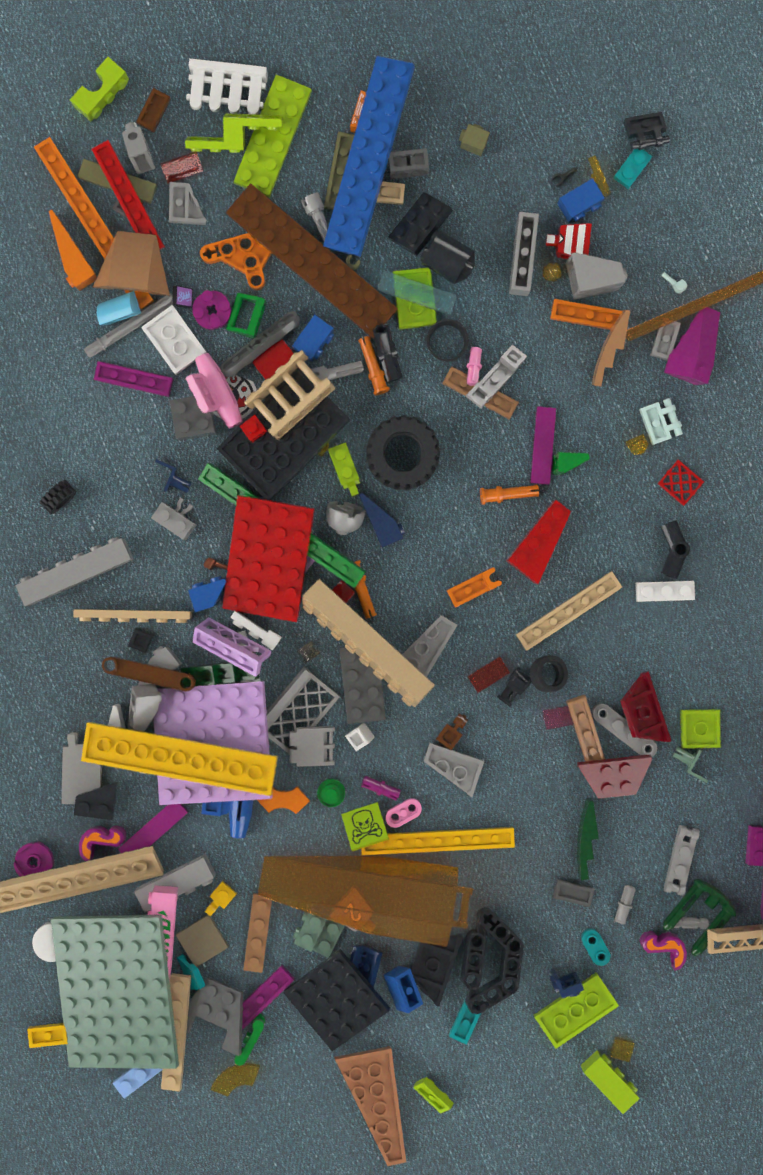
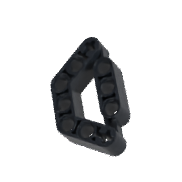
M485 907L477 912L476 929L469 931L466 935L461 970V980L468 988L465 1003L473 1014H480L517 992L524 950L522 940L493 911ZM485 914L493 921L492 924L484 919L483 916ZM504 927L503 934L497 936V928ZM488 931L503 946L498 977L479 988L485 955L486 932ZM477 935L480 936L479 943L472 944V938ZM516 940V941H517V946H516V948L510 949V948H509L510 943H511L512 941ZM477 955V961L474 964L469 963L470 957ZM510 960H515V965L512 968H507V963ZM469 975H475V980L472 983L466 982ZM511 979L512 985L505 988L504 983ZM492 989H495V996L491 998L488 997V992ZM474 1000H476L478 1004L476 1007L473 1004Z

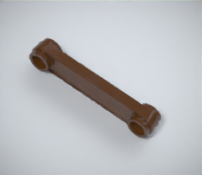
M114 656L107 657L102 662L103 671L115 676L181 691H190L196 685L193 675ZM109 660L114 661V670L108 669L107 662ZM184 677L191 680L189 688L184 687L182 684Z

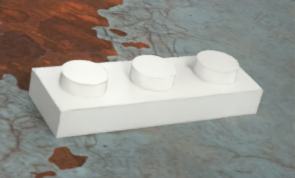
M694 581L636 583V602L695 600Z

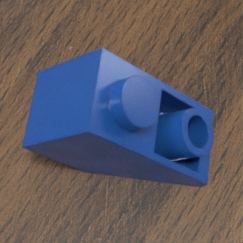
M221 576L210 579L211 583L204 585L203 582L192 585L193 589L188 590L195 612L216 606L225 589L226 578L222 579Z

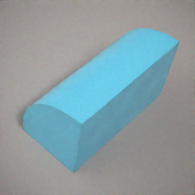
M134 291L99 303L97 306L99 325H111L141 314Z

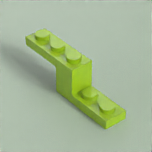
M225 113L223 117L224 137L188 136L185 140V148L191 149L193 152H200L202 149H210V152H221L222 149L229 150L231 153H239L245 148V126L252 130L259 129V127H267L268 130H278L283 125V115Z

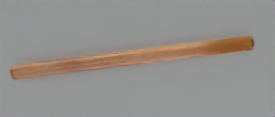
M763 270L627 329L626 340L636 339L763 283Z

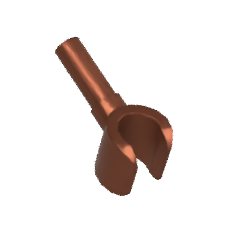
M207 558L203 564L204 567L211 571L214 566L225 570L228 569V565L217 562L213 558Z

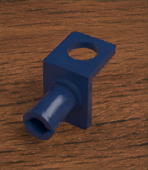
M156 459V463L172 469L163 491L166 492L168 487L173 486L187 493L189 488L182 486V484L190 487L192 482L176 476L175 471L177 468Z

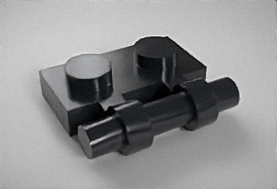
M662 112L624 119L628 139L636 138L637 140L630 142L631 150H644L650 146L661 147L663 144L670 142L669 135H661L667 129ZM653 135V138L645 139L644 136Z

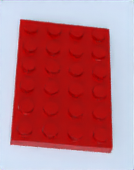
M243 495L237 496L222 609L292 622L298 621L315 508Z

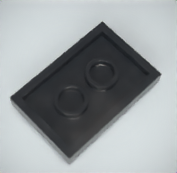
M423 192L388 238L395 244L418 256L434 232L441 227L453 210L449 205Z

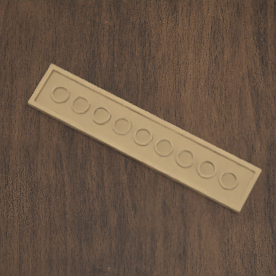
M153 846L12 878L0 882V913L164 875V870Z

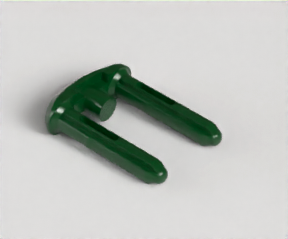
M694 879V885L664 920L663 929L666 931L673 929L703 892L709 894L704 904L713 910L718 903L722 907L721 912L707 929L723 928L731 917H736V909L730 900L716 887L701 879ZM707 929L692 945L691 954L693 956L702 954L707 948Z

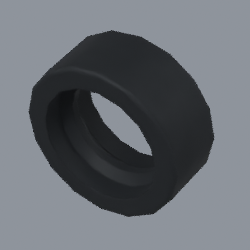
M554 655L542 656L532 663L530 678L535 688L541 692H555L561 690L566 685L568 670L561 658ZM545 663L552 664L556 672V679L552 685L546 684L542 676V668Z

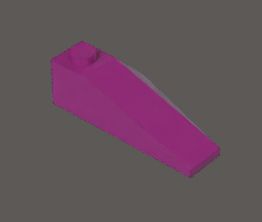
M706 306L701 307L690 323V328L682 335L677 347L669 354L664 373L694 385L708 384L714 366L720 312Z

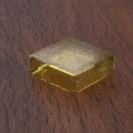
M615 1037L610 1056L630 1062L635 1045L634 1042Z

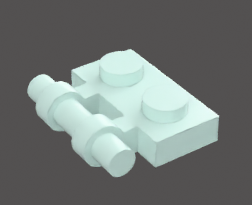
M670 398L663 400L665 406L663 409H661L659 402L639 409L652 445L671 439L672 437L669 432L671 430L674 431L676 437L683 434L681 421L677 419L675 405H672ZM664 414H668L671 422L670 425L666 424Z

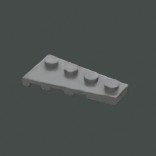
M441 615L402 656L427 678L458 625Z

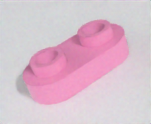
M409 798L390 808L386 813L387 824L397 828L418 817L422 811L420 802L415 798ZM411 804L416 807L413 811L408 809ZM393 814H398L399 818L397 820H394L391 816Z

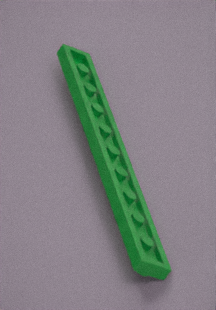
M207 463L198 480L234 505L237 503L238 495L260 498L211 463ZM311 533L308 556L347 584L356 588L367 571Z

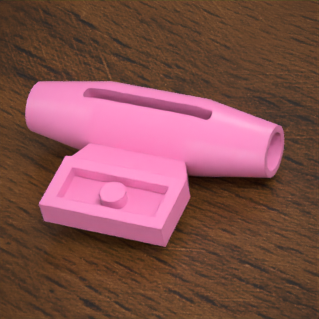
M209 353L198 356L195 361L199 374H191L186 380L197 400L199 408L203 413L217 411L229 429L240 425L243 420L236 398L221 369Z

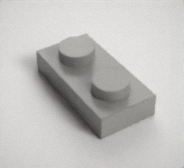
M661 318L650 356L668 361L669 354L674 348L680 322Z

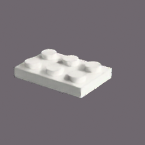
M172 305L141 327L175 375L194 363L198 356L207 353Z

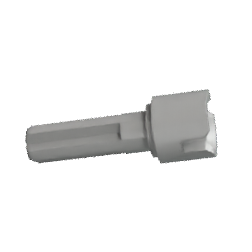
M317 192L306 196L305 200L302 199L301 202L306 214L312 216L323 241H325L328 224L322 212L324 204Z
M361 361L329 369L325 366H320L311 370L320 380L327 378L330 381L362 373L363 364Z

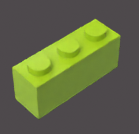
M596 1050L581 1064V1068L584 1074L624 1114L640 1099L637 1094L638 1089L631 1081L627 1082L624 1079L625 1075L618 1067L614 1068L611 1065L612 1061L605 1053L601 1055Z

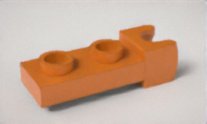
M492 567L446 590L454 607L456 608L502 585L501 581L492 582L490 580V575L495 572V568Z

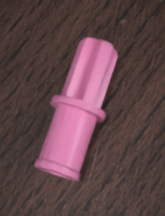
M472 347L470 349V358L467 364V384L470 386H475L478 383L479 371L482 369L480 364L482 349L479 347Z

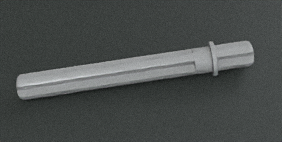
M170 293V296H164L142 310L141 314L133 316L101 338L97 337L96 341L84 348L87 356L92 358L102 350L106 351L107 347L172 305L173 294Z

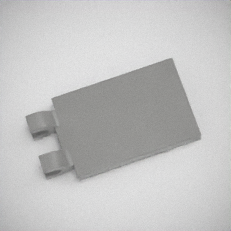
M79 732L67 734L68 746H63L62 804H75L78 794L102 787V765L81 761L83 744H78Z

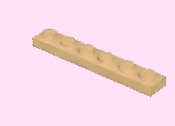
M611 571L515 635L527 651L621 589L622 586Z
M75 609L74 617H79V621H91V618H99L100 622H110V618H118V622H130V618H137V622H149V619H156L158 623H168V619H176V623H187V619H192V611Z
M172 973L170 976L179 1066L177 1069H163L161 1089L180 1092L182 1089L191 975Z

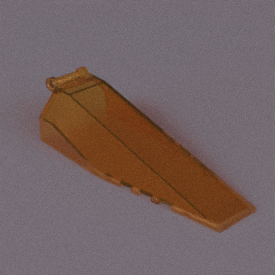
M265 856L258 895L367 934L447 947L452 927L468 929V908L470 895L473 894V888L458 886V867L385 856ZM457 893H463L459 921H455L453 917Z

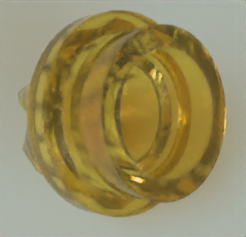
M550 262L543 268V277L548 281L554 282L561 278L562 273L559 264Z

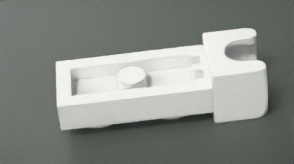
M234 611L230 617L234 620L233 624L241 629L245 627L250 630L249 635L257 640L259 637L263 639L261 643L271 650L276 647L282 638L272 630L267 632L238 611Z

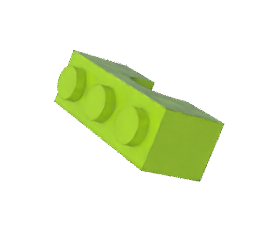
M109 57L95 70L99 79L103 81L102 87L98 91L92 92L81 86L70 99L72 105L90 122L101 115L102 109L114 100L115 94L119 90L124 89L129 80L126 72Z

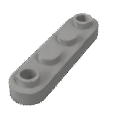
M600 703L593 707L592 717L594 720L639 755H651L653 757L656 754V743L653 740L632 738L627 720L608 705ZM605 710L606 712L604 717H600L599 715L600 711ZM647 745L651 747L649 752H645Z

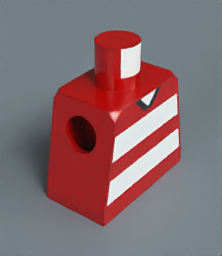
M592 224L561 225L557 235L547 234L545 245L556 247L555 256L568 260L571 253L588 255Z

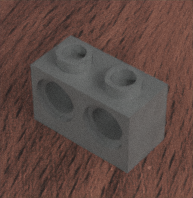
M427 148L390 152L388 159L390 179L428 175L429 161Z

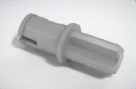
M630 885L624 886L621 899L618 901L619 906L614 918L615 922L626 924L629 910L633 907L631 904L636 891L635 887Z

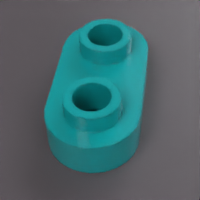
M593 928L584 930L581 935V941L592 961L598 966L606 965L610 961L611 956L600 934ZM594 937V942H589V938ZM599 954H604L602 959H598Z

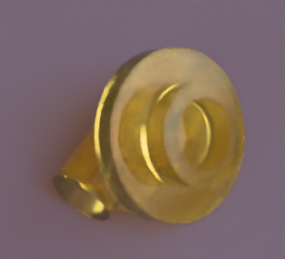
M644 434L625 441L627 448L634 455L644 453L648 447Z

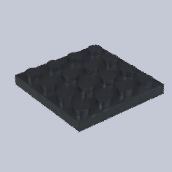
M341 949L283 992L331 1051H334L390 1010L387 1003Z

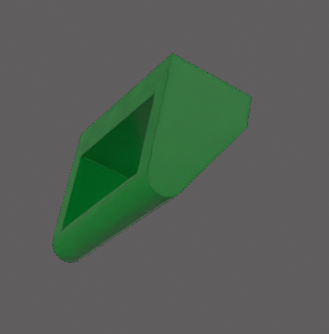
M237 293L226 330L254 339L257 336L267 304L266 300L257 296ZM243 300L255 303L247 330L235 327Z
M558 452L553 456L552 475H562L589 460V454Z

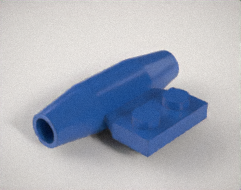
M253 800L202 803L201 814L221 816L229 813L230 836L233 838H245L252 816Z

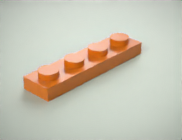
M554 299L550 319L611 330L622 311Z

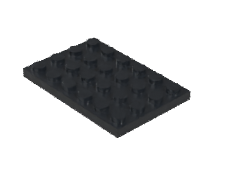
M299 368L291 374V377L306 393H310L314 389L315 385ZM285 380L276 387L291 406L295 407L300 402V397ZM271 394L262 401L277 420L286 415V411ZM327 396L284 436L277 440L268 431L271 428V423L256 407L219 445L217 450L266 500L272 501L351 419ZM253 415H256L267 432L252 443L240 428V425Z

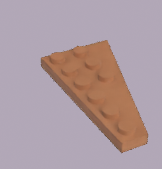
M388 1046L334 1057L387 1166L406 1163L391 1047Z

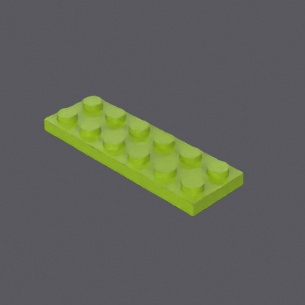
M275 75L260 115H283V125L278 130H268L267 127H259V129L253 131L233 181L234 184L247 188L251 183L266 197L270 198L312 93L311 88Z

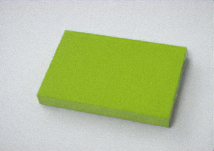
M418 268L393 271L399 330L428 327L436 323L431 269Z

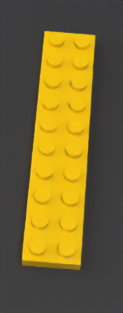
M88 722L81 761L271 796L278 756Z

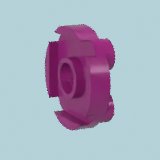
M206 290L195 299L193 303V316L201 327L207 330H215L224 327L228 323L231 315V306L222 293ZM216 306L215 310L217 313L209 315L208 307Z
M40 841L23 845L17 851L14 861L15 871L20 877L48 871L54 866V857L51 850ZM30 857L38 859V866L30 865Z

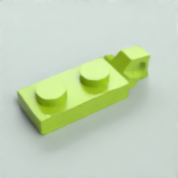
M346 443L328 449L343 488H349L352 497L359 495L356 487L357 484H360L359 476Z

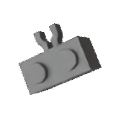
M179 499L176 509L161 502L151 518L181 539L187 540L197 524L186 518L185 514L190 512L194 506L189 504L186 509L179 513L182 509V503L185 501L184 499Z

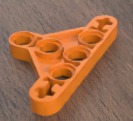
M249 233L207 244L201 248L200 256L205 263L213 264L222 261L245 274L248 284L253 290H260L264 287L265 278L262 270L272 253ZM242 240H250L251 246L248 249L242 248L240 245ZM229 244L233 247L230 254L222 252L224 245ZM216 247H218L219 252L221 254V256L218 257V254L214 253L211 255V259H208L207 256H204L207 254V250H210L211 253L217 252ZM253 257L256 259L254 267L246 265L248 258ZM254 276H260L262 282L260 285L255 286L251 283V279Z

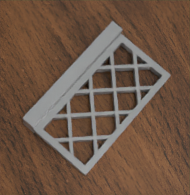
M304 666L267 709L268 729L272 725L280 724L281 734L272 735L268 732V738L290 754V750L284 744L283 738L289 737V733L283 734L282 724L293 723L294 731H296V722L307 721V727H315L340 696ZM310 679L317 683L318 690L307 691L306 684ZM329 692L334 696L330 702L321 703L320 693ZM318 694L319 704L308 705L307 695ZM298 695H305V705L294 706V698ZM319 707L320 714L317 717L309 718L308 708ZM306 708V718L295 719V709ZM292 710L293 720L282 721L281 714L283 711Z

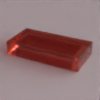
M197 151L160 163L167 184L204 171Z
M499 656L467 677L477 693H479L510 672Z

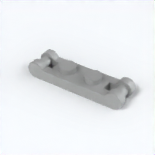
M679 825L664 884V892L671 893L672 891L677 892V895L684 896L696 842L699 838V829H688L686 826ZM688 836L689 841H684V837ZM674 879L679 880L678 885L673 884Z

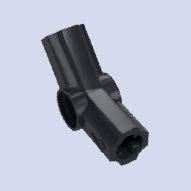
M384 324L376 325L373 329L376 342L375 349L379 363L382 364L386 381L389 383L402 379L403 376L397 359L398 353L394 341H392L390 328Z
M674 520L660 526L669 547V553L661 574L678 579L685 558L690 553V546L685 541L677 521ZM678 544L683 547L681 555L677 554L675 550Z

